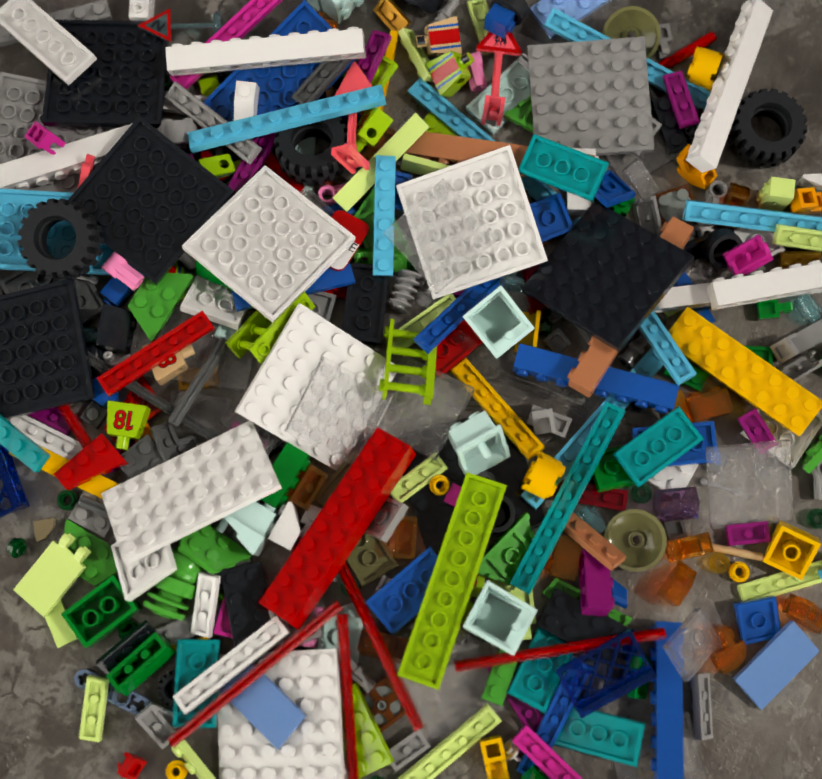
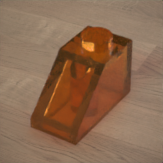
M731 182L723 204L746 207L750 199V188ZM716 225V226L721 227V228L730 227V226H724V225Z
M679 560L656 594L672 606H679L690 591L697 572Z
M790 593L788 599L784 601L781 612L793 621L821 634L822 609L812 601Z

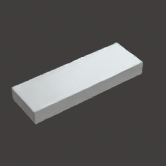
M204 571L198 573L190 633L206 638L213 636L221 576L212 575Z

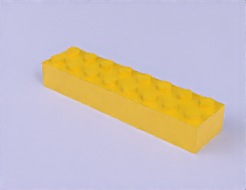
M688 306L668 331L687 359L797 437L801 436L821 410V399Z

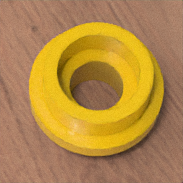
M435 475L429 482V488L435 495H444L450 487V482L444 475ZM438 481L442 483L440 488L436 487Z
M738 561L730 565L728 574L733 581L744 582L748 579L750 570L745 563ZM737 568L742 572L740 576H737L735 573Z
M174 760L168 764L166 768L168 779H184L187 776L188 770L183 761ZM173 768H178L180 774L174 775Z

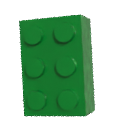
M112 575L61 615L84 648H92L143 608L136 598L133 601L125 600L119 575Z

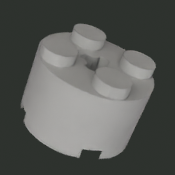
M163 119L158 127V131L187 154L191 153L187 132L197 130L193 119Z

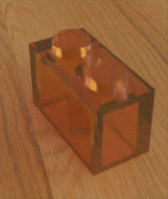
M720 386L708 389V393L701 394L700 391L688 394L689 398L685 400L692 423L727 415L734 411L728 389H720Z
M310 464L306 471H302L298 477L300 481L295 489H291L289 492L288 500L307 511L327 479L328 474Z
M404 516L397 525L395 533V559H416L418 517Z
M561 535L553 549L552 558H549L546 564V571H549L548 576L575 581L582 546L571 537Z

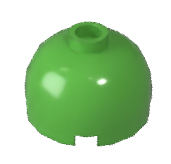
M172 548L177 570L168 576L191 585L197 584L198 573L201 571L206 572V570L180 553L178 548L174 550Z

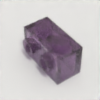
M695 486L654 490L653 509L655 517L660 522L698 518L700 501Z

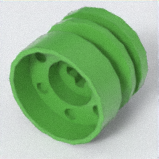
M167 576L154 585L159 589L158 593L147 592L148 596L155 599L154 602L144 599L142 605L162 617L184 620L186 615L179 612L178 609L189 610V607L182 603V599H193L197 586Z

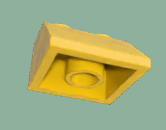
M779 520L770 537L771 542L768 543L763 562L802 580L820 548L821 542L818 537Z

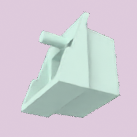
M307 0V2L319 13L323 11L339 24L343 19L346 20L351 15L352 10L356 6L359 7L364 0Z
M501 285L462 316L496 359L535 329Z
M477 411L468 417L469 420L463 423L461 421L455 423L450 427L451 430L448 431L449 441L458 456V465L465 476L467 472L478 476L481 472L511 457L501 425L495 426L486 411L481 413Z
M260 500L223 517L216 530L223 533L228 524H230L238 533L236 537L251 554L260 557L270 541L268 539L270 536L268 530L273 522L277 523L280 517L276 514L278 510L267 503H264L262 506L259 504Z
M487 580L463 628L514 656L537 609Z

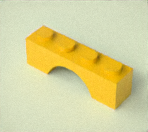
M495 735L480 739L479 744L487 779H510L501 736Z

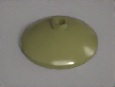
M627 6L614 12L606 21L602 34L611 39L628 38L630 32H634L635 37H645L646 57L650 59L656 52L661 38L660 26L655 16L647 9L639 6Z
M641 509L622 511L610 520L605 529L604 538L626 555L624 562L618 565L624 570L632 572L648 570L659 563L667 548L665 528L660 520L650 512ZM636 535L640 536V543H636L634 541V537Z

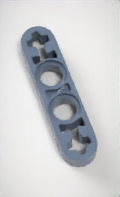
M82 669L75 674L74 682L76 686L85 690L86 682L82 683L81 675L105 676L91 669ZM109 681L108 702L135 715L140 712L138 710L139 706L134 703L131 704V707L128 706L133 699V695L136 696L134 701H145L144 706L151 703L150 698L137 691L131 692L125 703L119 702L117 699L118 692Z

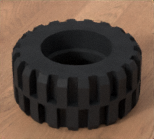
M766 88L760 89L758 93L753 91L747 97H744L740 101L728 137H731L728 140L730 147L735 148L733 150L736 156L740 155L743 162L749 161L751 166L757 167L761 165V168H768L770 165L776 167L788 161L800 148L808 131V125L805 124L808 121L806 114L803 115L804 109L802 105H797V100L794 97L791 99L787 96L788 93L784 91L779 93L778 89L768 91ZM766 116L773 119L781 129L782 140L767 141L760 138L752 128L751 118Z
M336 117L275 132L274 146L277 161L281 170L286 173L288 178L292 180L295 178L299 184L306 182L308 186H313V183L323 185L325 181L331 182L335 180L336 175L340 176L344 172L343 168L345 169V167L331 155L333 147L347 144L348 127L343 123V119ZM309 137H320L331 144L325 152L314 156L301 154L295 149L302 140Z
M54 198L48 199L47 203L41 201L36 204L37 209L30 208L27 212L29 216L27 218L23 217L21 221L24 224L23 228L18 230V235H21V240H18V246L23 248L21 255L24 259H28L27 264L30 268L36 269L37 273L47 277L75 279L80 277L81 273H88L90 265L95 266L97 264L96 257L97 255L101 256L103 251L100 250V244H104V238L100 237V233H103L101 226L97 225L98 219L91 214L90 210L80 204L61 198L59 200ZM66 220L75 229L76 243L69 255L62 259H57L48 250L47 235L54 224Z

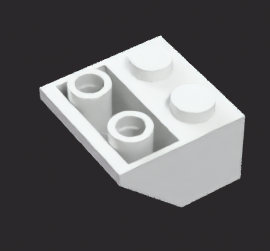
M288 501L287 505L283 504L278 512L280 518L277 523L273 522L268 530L270 536L268 539L293 552L301 541L302 525L300 524L296 506Z

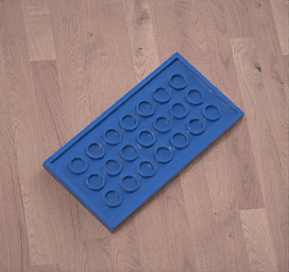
M304 0L270 35L287 36L292 32L308 34L309 31L313 30L327 32V30L333 28ZM353 59L326 90H328L350 68L351 64L354 61L356 62L358 59ZM322 62L234 70L203 103L226 121H234L236 81L255 82L260 88L257 115L299 105L291 96Z

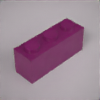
M583 549L578 556L581 614L606 617L613 610L615 604L611 593L613 578L610 577V570Z

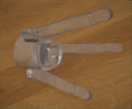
M445 264L437 273L428 290H423L426 282L425 274H423L418 291L414 295L416 297L414 302L424 309L429 308L440 299L433 300L431 292L447 266Z

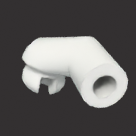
M106 351L103 354V359L106 364L108 363L114 367L132 355L129 353L119 357L111 351Z

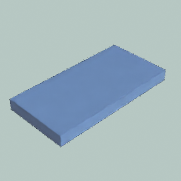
M789 620L732 679L753 703L762 710L819 653V650L794 621Z
M253 662L221 687L219 691L226 693L224 690L228 691L227 688H232L231 685L234 686L236 684L235 681L238 683L237 680L240 681L239 678L243 679L241 676L245 677L244 675L248 671L251 672L250 669L253 670L252 667L255 669L254 666L257 667V665ZM263 674L256 681L254 680L252 685L250 684L248 688L231 700V703L276 749H280L307 716L266 674Z

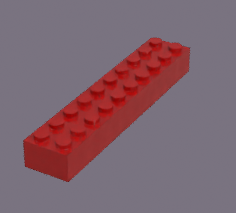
M376 428L259 601L261 605L298 630L302 628L416 456L410 445L382 429Z

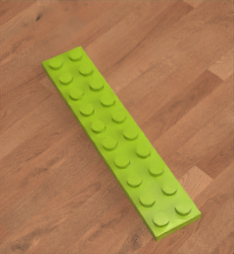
M468 472L466 473L397 676L436 690L440 689L507 485Z

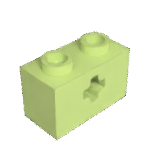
M771 177L767 183H764L761 190L757 192L756 201L759 202L758 209L783 211L794 199L796 180Z

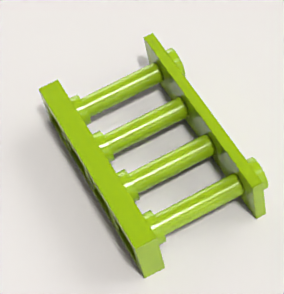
M303 291L273 323L256 310L225 343L236 357L241 358L249 350L257 361L262 364L298 303L311 311L316 306Z
M391 318L389 326H385L384 338H387L384 379H380L379 391H382V399L386 400L388 390L420 394V396H423V404L431 405L434 396L437 347L427 354L424 350L392 346L393 337L414 340L420 332L394 329V319ZM391 354L422 358V360L426 361V365L420 368L390 364ZM389 373L418 375L424 378V384L419 386L389 382Z

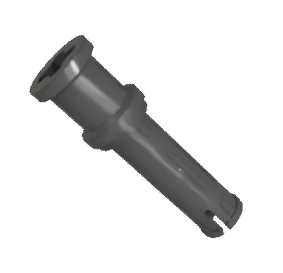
M660 317V321L663 323V325H666V320L663 317ZM643 334L635 342H630L624 354L618 356V361L624 367L632 369L633 363L638 357L644 355V349L649 343Z

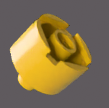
M697 46L686 79L690 83L711 92L724 54Z
M539 451L536 454L538 457L537 461H532L523 479V482L526 484L521 485V488L544 500L549 498V496H553L557 485L554 483L558 477H562L566 466L562 465L563 462Z

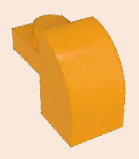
M687 144L676 158L679 164L676 170L690 184L707 190L718 175L715 169L701 173L687 162L686 158L691 146Z
M814 187L796 189L794 199L789 203L791 213H822V192H815Z

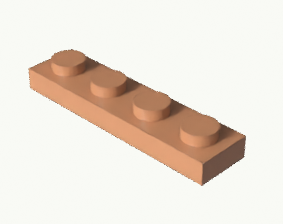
M574 512L572 513L563 530L567 535L610 571L624 562L626 558L624 553Z

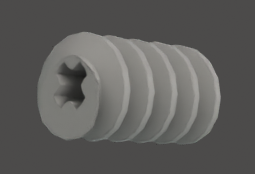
M399 270V277L395 279L396 284L392 286L393 291L390 292V299H387L386 304L398 313L409 314L405 307L411 308L412 305L407 301H414L415 298L410 294L417 293L413 286H420L416 279H423V276L411 270Z

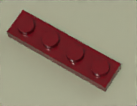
M564 480L559 483L553 496H549L548 499H555ZM587 484L577 504L625 511L628 491L613 489L598 493L595 485Z

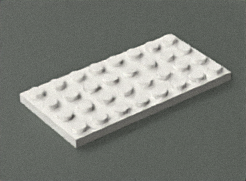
M249 420L101 493L123 562L128 565L282 489L257 429L254 423Z

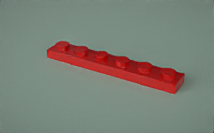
M202 310L103 373L97 379L107 395L111 396L215 328Z

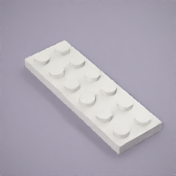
M8 0L0 8V25L68 86L97 60L91 51L32 0Z

